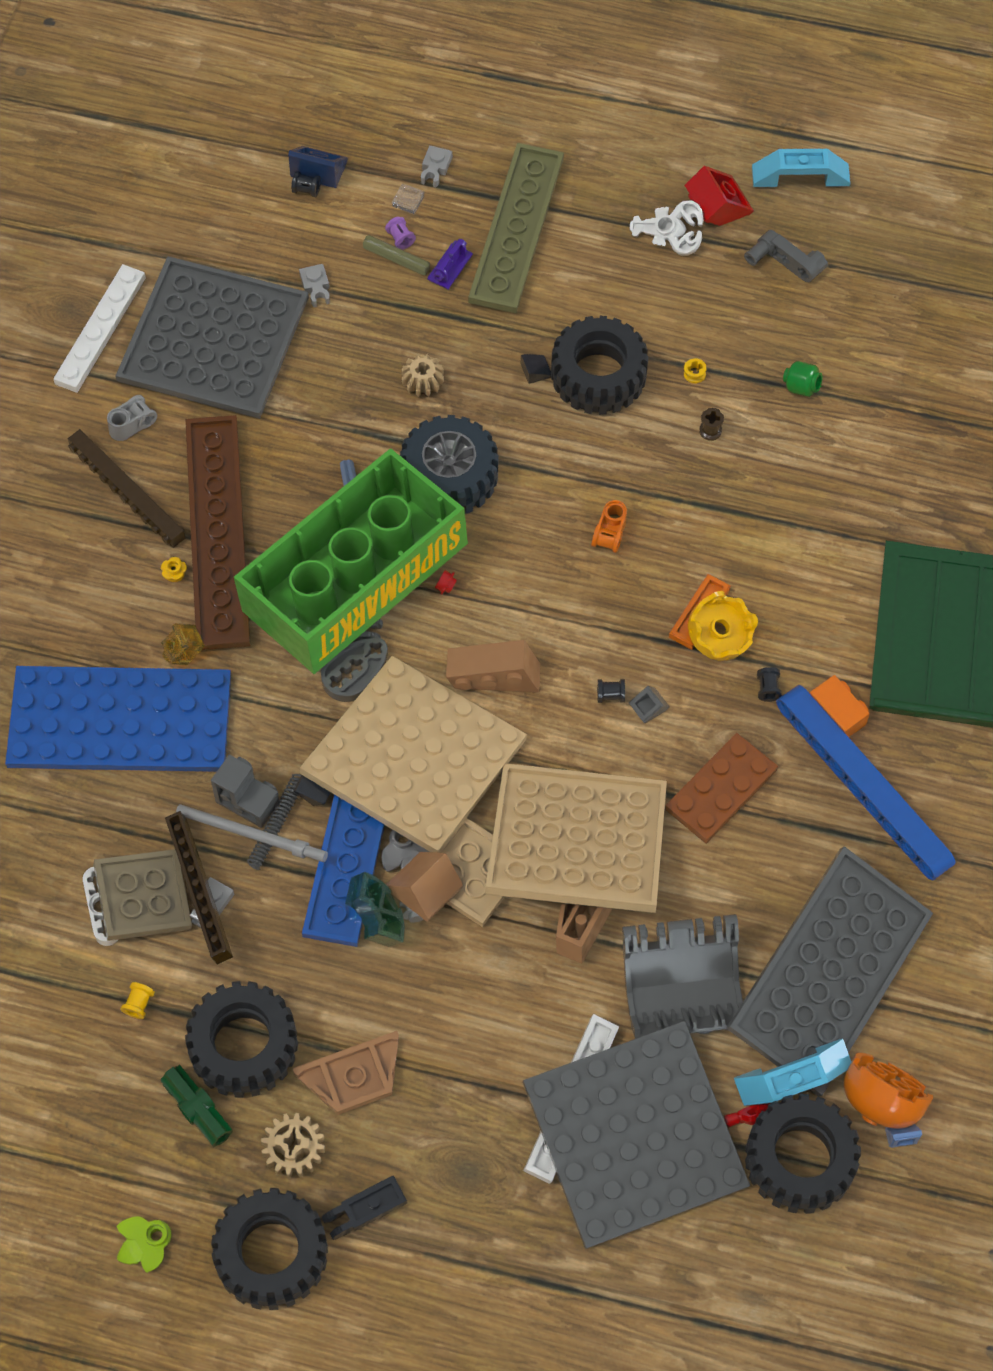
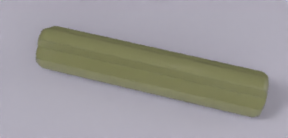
M367 235L363 241L364 249L421 275H426L430 269V262L371 235Z

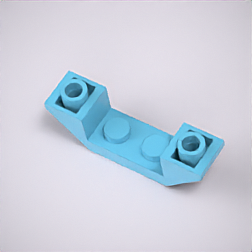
M778 149L752 164L753 187H777L779 175L825 174L826 186H850L849 164L829 149Z
M843 1038L815 1048L817 1051L815 1054L762 1072L761 1068L734 1077L743 1105L778 1101L785 1096L795 1095L828 1083L847 1071L851 1064V1059Z

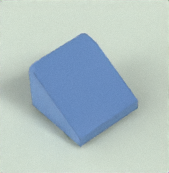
M915 1124L903 1129L885 1127L888 1144L891 1148L917 1144L922 1136V1131Z

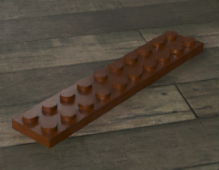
M237 415L185 419L197 651L251 646L249 617L242 612L234 581V576L246 567Z

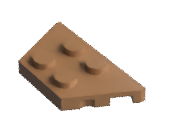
M398 1031L293 1068V1073L296 1078L337 1115L386 1098L393 1093L399 1042Z

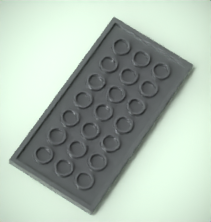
M845 846L840 848L726 1029L777 1067L817 1053L815 1048L842 1038L849 1053L933 915V912ZM830 1082L809 1090L816 1096H822Z

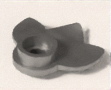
M392 830L389 836L390 843L382 851V864L387 872L393 871L399 866L403 869L419 852L429 851L409 839L406 843H400L398 841L399 838L404 836Z

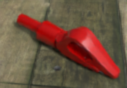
M771 1103L755 1104L738 1112L723 1115L727 1128L739 1123L754 1125L761 1111L765 1112Z

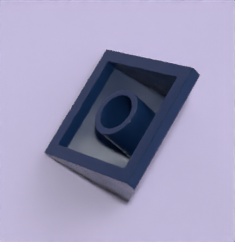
M305 146L289 150L288 154L291 177L294 176L296 171L301 172V175L311 177L318 175L321 177V185L337 188L348 161V157Z

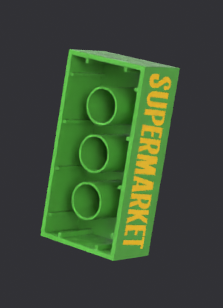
M390 448L234 576L242 612L310 672L315 674L468 544L465 509Z

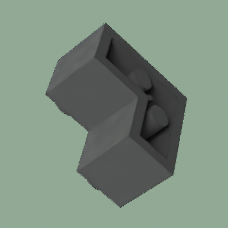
M229 754L211 779L216 803L260 828L265 825L274 808L277 807L276 804L278 803L279 796L276 787L269 782L263 781L262 783L256 780L252 765L242 757L235 758Z

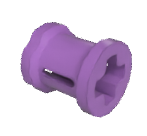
M395 217L385 226L386 232L394 238L397 248L406 249L416 240L414 233L406 227V221L403 217Z

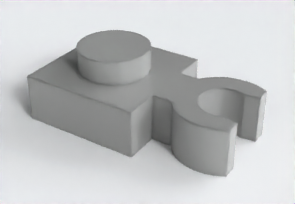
M429 145L422 163V170L424 171L421 173V184L424 185L428 178H432L433 187L436 188L439 185V174L446 175L453 157L452 151Z
M323 264L299 269L304 291L308 292V294L311 293L312 306L317 307L316 300L318 298H324L326 304H330V296L327 291L329 289V282Z

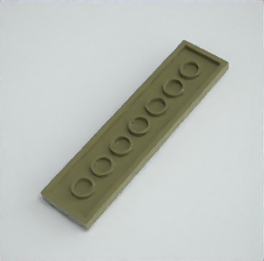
M517 143L468 296V303L517 313L564 160V152Z

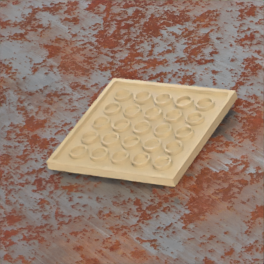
M391 656L302 764L300 774L429 852L440 853L501 774L504 765L511 761L524 744L527 734Z
M505 764L502 771L485 894L656 913L667 781Z

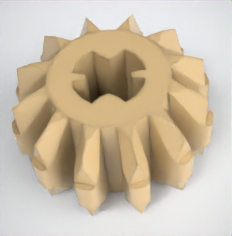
M428 353L424 358H420L417 354L415 360L408 358L406 365L403 366L402 384L407 386L409 393L416 391L417 397L421 393H425L429 397L430 391L438 393L439 386L443 385L444 369L442 365H439L437 358L430 360Z

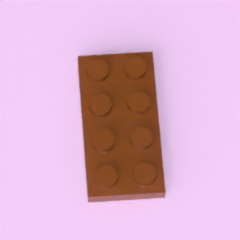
M736 733L665 805V810L707 844L777 771L778 766Z

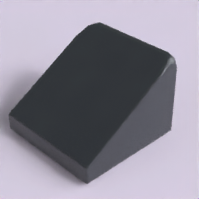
M521 355L520 364L528 384L551 378V370L544 355Z
M301 775L294 789L296 794L312 806L324 805L331 793Z

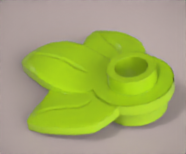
M139 1216L120 1222L117 1225V1229L127 1240L120 1248L117 1260L129 1265L141 1262L146 1273L159 1267L164 1259V1248L170 1243L172 1237L168 1224L161 1220L148 1222ZM159 1231L162 1233L161 1239L153 1240L152 1234Z

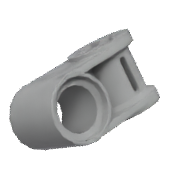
M136 395L108 413L109 434L114 440H127L142 429L150 427L156 421L158 415L155 410H150L145 404V398L142 395Z

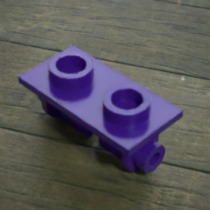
M458 239L451 243L427 280L449 290L473 255L472 252L466 250L467 243L463 239Z

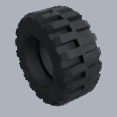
M600 315V318L589 316L585 317L584 321L576 320L572 322L571 328L567 326L561 331V336L556 338L554 348L552 349L551 380L553 381L555 391L560 393V398L565 403L571 402L572 408L576 410L584 409V413L592 414V412H599V415H606L607 411H612V413L621 411L622 406L627 408L633 404V399H638L642 393V388L645 387L649 356L647 355L648 349L643 342L642 336L637 331L633 332L634 327L628 323L622 324L620 319L613 318L611 320L607 319V316ZM591 355H605L616 360L621 365V368L615 373L598 376L585 372L577 363Z
M240 981L232 982V987L225 988L222 984L215 987L217 993L211 995L207 992L202 997L203 1004L201 1006L196 1004L191 1011L193 1018L187 1020L185 1043L190 1061L198 1077L203 1078L204 1084L210 1089L216 1087L218 1093L227 1096L229 1092H233L235 1098H244L245 1092H251L252 1097L261 1095L259 1089L266 1087L269 1091L276 1087L275 1080L279 1078L283 1081L288 1075L287 1068L292 1067L295 1062L294 1053L298 1050V1040L293 1014L290 1008L286 1007L285 1000L280 995L274 996L273 989L267 986L259 989L258 984L251 981L248 982L247 986H241ZM240 1018H250L264 1024L269 1032V1041L265 1048L255 1057L243 1061H234L221 1056L217 1052L215 1047L216 1036L227 1023Z
M800 1094L798 1099H793V1096L789 1095L783 1097L780 1103L777 1101L772 1102L768 1105L765 1112L761 1111L756 1118L746 1143L745 1153H747L745 1164L746 1169L751 1172L749 1179L752 1185L760 1187L758 1193L764 1199L767 1196L772 1198L773 1206L780 1208L781 1204L788 1206V1212L797 1213L798 1209H804L805 1214L814 1213L816 1208H820L823 1211L829 1208L832 1202H838L849 1189L860 1165L858 1161L861 1156V1147L857 1145L859 1140L857 1130H851L852 1121L847 1115L844 1117L839 1115L841 1108L834 1103L831 1107L825 1105L824 1098L817 1096L816 1100L813 1101L809 1100V1094ZM791 1131H805L815 1135L824 1143L829 1152L830 1161L827 1169L818 1176L807 1178L788 1172L780 1164L775 1154V1146L778 1139L783 1134Z
M261 1188L253 1190V1196L246 1198L245 1194L236 1198L238 1203L234 1207L229 1204L223 1211L225 1216L223 1219H218L215 1225L216 1234L212 1235L211 1246L213 1253L211 1254L219 1279H221L229 1294L235 1295L236 1300L243 1304L248 1302L255 1309L261 1310L262 1306H268L269 1310H279L278 1305L287 1304V1307L296 1304L295 1299L300 1296L304 1299L310 1294L309 1289L313 1285H318L321 1280L320 1274L326 1268L328 1245L324 1226H322L316 1210L313 1211L311 1209L310 1203L304 1198L299 1200L296 1193L287 1190L286 1194L280 1193L279 1188H270L268 1193H263ZM267 1224H279L291 1229L298 1241V1253L294 1261L284 1270L274 1274H260L250 1270L242 1257V1245L247 1236L258 1227Z

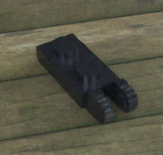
M393 1175L342 1201L341 1205L323 1214L321 1218L326 1224L335 1221L346 1213L349 1221L330 1232L332 1240H336L349 1234L353 1229L356 1231L406 1205L407 1200Z

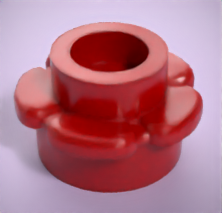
M444 570L435 586V589L441 591V595L445 591L451 592L457 579L453 578L455 572L450 573Z

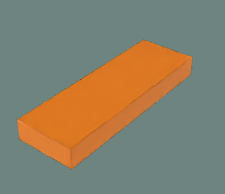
M707 574L669 633V638L692 650L694 644L691 641L688 630V622L692 610L700 601L714 592L724 591V595L727 596L731 585Z

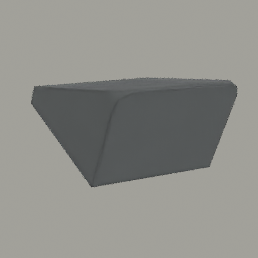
M651 686L644 688L629 702L643 723L649 722L670 708L656 688Z

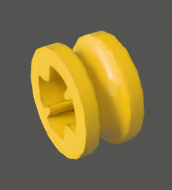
M693 358L685 363L684 378L688 382L697 384L705 379V362ZM691 368H697L699 373L694 374Z

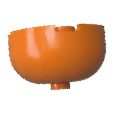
M857 1053L844 1077V1091L851 1105L862 1114V1118L866 1122L875 1126L879 1124L888 1128L903 1129L916 1124L924 1116L933 1100V1095H926L924 1093L926 1086L912 1075L889 1062L888 1065L879 1061L876 1063L873 1062V1055Z

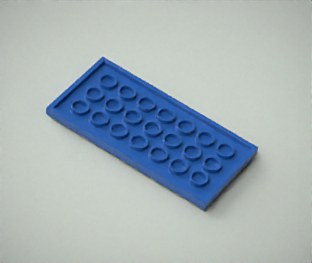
M16 666L5 764L7 768L217 772L226 759L231 670Z

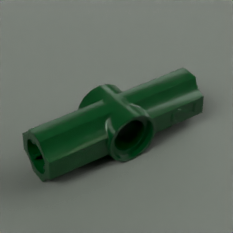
M181 1065L172 1067L165 1072L160 1081L178 1103L179 1110L191 1125L195 1124L213 1148L224 1143L233 1133V1130L215 1109L216 1106L202 1087L198 1088Z

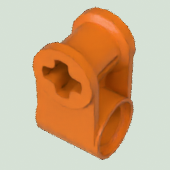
M612 500L606 503L599 524H597L594 531L592 547L598 545L612 549L613 553L618 552L626 525L627 508L623 502ZM616 514L620 517L615 519L611 518L610 515Z

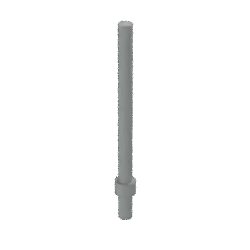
M181 804L178 805L176 812L181 811L186 818L290 851L292 855L303 859L309 857L325 862L328 857L327 851L311 847L308 842L299 839L293 841Z

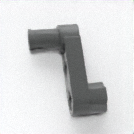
M768 230L757 240L758 243L744 255L745 260L750 265L755 266L765 255L769 254L801 280L808 283L828 266L824 255L818 250L811 251L806 255L773 230Z

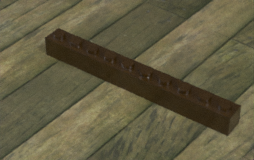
M81 429L67 438L69 449L73 453L76 452L79 459L83 463L86 462L93 473H97L103 483H107L113 493L119 494L123 503H128L131 510L135 514L138 513L145 524L148 523L155 534H159L165 544H170L174 548L186 539L184 530Z
M181 811L165 817L210 956L218 965L233 958L187 818Z

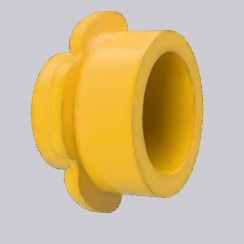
M171 557L168 561L165 560L161 565L162 576L170 582L182 580L187 571L186 563L181 562V559L178 557Z

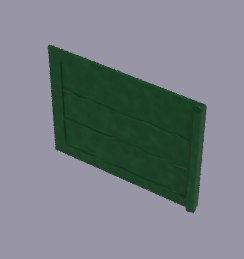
M885 541L869 709L878 712L993 728V555Z

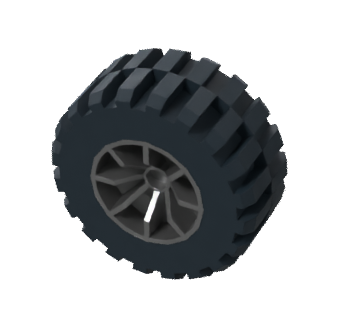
M448 415V418L436 416L432 417L433 421L428 422L425 420L419 423V429L413 428L408 433L409 438L404 439L400 456L464 507L465 514L473 512L474 506L480 508L485 504V498L488 499L492 496L498 481L499 455L496 442L492 441V435L487 430L483 431V426L478 422L471 423L469 418L463 416L461 419L455 418V415Z

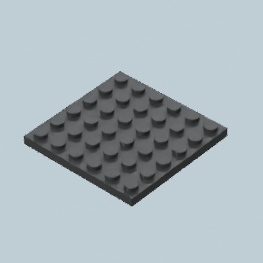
M167 256L116 373L117 382L260 419L308 301V292Z
M685 1021L522 1081L585 1249L750 1186Z

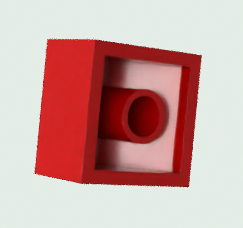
M704 165L684 185L689 192V199L698 203L702 209L706 223L721 226L754 212L730 174Z

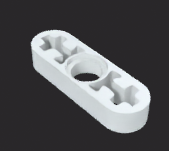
M91 867L83 875V884L93 933L99 944L110 946L118 940L107 941V937L102 933L104 932L101 921L103 920L102 912L94 910L95 903L100 899L99 893H96L92 882L95 871L94 867Z

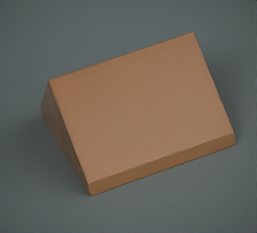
M419 852L385 885L384 889L428 922L462 889L463 883L446 853Z

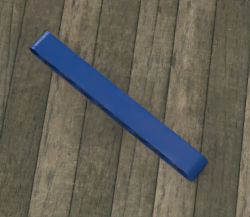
M797 685L776 700L777 706L784 717L929 880H935L955 865V858L949 849L803 686Z

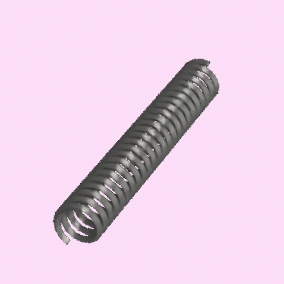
M292 774V778H290L288 785H286V789H284L282 796H280V800L276 804L277 807L274 808L273 814L270 816L271 818H269V822H267L263 831L278 836L279 829H282L281 825H284L285 818H288L287 814H290L289 811L292 810L293 803H296L295 800L298 799L297 796L299 795L294 792V789L300 778L294 776L301 777V774ZM257 841L249 859H247L248 864L256 870H261L260 866H263L262 863L265 862L266 855H269L268 851H271L272 845L263 842L260 844V841Z

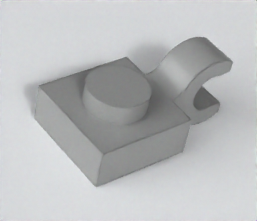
M210 877L208 883L220 915L234 896V890ZM194 909L190 915L193 918L191 922L201 928Z

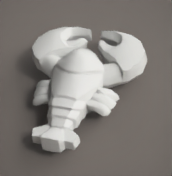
M692 200L679 203L670 215H668L669 207L666 206L665 208L655 209L656 218L641 221L639 216H634L633 221L630 222V231L633 237H638L643 232L654 236L653 244L665 246V240H668L673 250L680 256H689L696 252L702 241L701 231L697 232L693 240H691V237L694 236V231L686 233L679 240L686 232V227L680 220L681 217L691 226H695L692 218L696 217L698 226L702 227L703 211L699 204Z

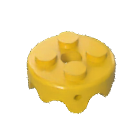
M717 591L700 601L692 610L688 622L689 635L696 649L703 655L717 661H727L735 659L752 645L753 633L757 627L758 618L756 614L748 611L741 598L727 597L724 595V591ZM718 622L725 626L726 633L724 635L719 634L715 630V623Z

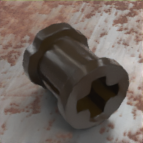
M708 408L701 415L702 423L699 427V433L705 440L714 441L722 434L724 415L719 409Z

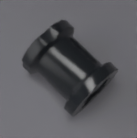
M296 171L291 184L292 193L299 191L311 194L312 197L316 198L320 191L321 177L318 175L315 177L301 175V172Z
M765 667L757 671V679L760 680L758 698L761 701L772 702L782 696L778 683V678H780V670L778 668Z
M597 679L598 703H602L603 700H619L620 703H625V679H620L619 682H603L602 679Z

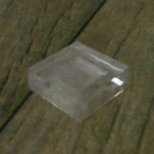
M402 183L392 201V206L415 214L425 196L424 191Z

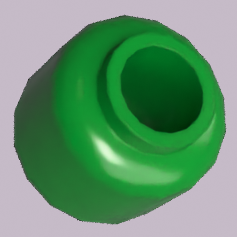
M796 361L790 368H786L783 375V382L786 383V388L790 393L807 397L820 390L823 375L816 365Z

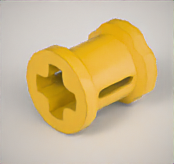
M132 982L129 987L131 992L126 1004H123L120 1010L130 1017L144 1019L146 1015L144 1010L148 1000L154 996L155 992L144 984Z

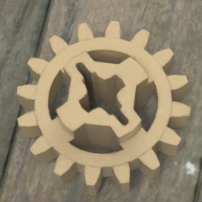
M286 1113L283 1116V1122L280 1123L277 1119L273 1120L274 1129L265 1128L269 1138H261L262 1145L267 1147L262 1150L263 1157H269L266 1161L269 1168L276 1165L275 1173L277 1175L285 1170L287 1178H291L293 1172H297L301 1178L303 1177V1169L306 1168L309 1172H313L312 1163H321V1157L318 1153H325V1146L319 1143L324 1141V1135L317 1134L320 1130L318 1123L310 1126L311 1118L309 1116L301 1121L299 1113L295 1114L294 1119H289ZM289 1129V1130L286 1131L284 1134L279 1135V1134H280L281 1132H283L284 1130ZM301 1130L306 1131L312 1138V1141L309 1138H304ZM296 1136L298 1145H295L291 1155L288 1146L292 1145V1141H294ZM274 1150L285 1156V1162L276 1156ZM307 1156L304 1160L297 1162L302 1157Z

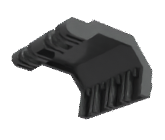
M736 914L723 916V931L721 917H713L714 935L704 936L705 926L702 918L695 919V937L692 919L667 922V940L664 923H657V941L647 942L648 931L645 924L638 925L639 943H637L635 925L622 927L625 989L631 1028L635 1039L683 1021L686 1022L690 1033L707 1034L715 1030L727 1028L743 1003L739 983V928Z

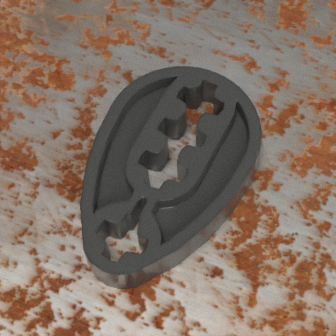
M375 637L349 644L322 667L321 680L325 692L331 698L338 701H355L386 664L388 656L386 642L381 638ZM371 648L375 650L380 648L381 654L376 652L371 654ZM361 664V671L357 669L352 671L351 665L359 666ZM352 672V679L344 678L342 680V673L349 674ZM335 681L336 683H339L341 681L342 687L339 688L338 686H335L333 688L332 682Z

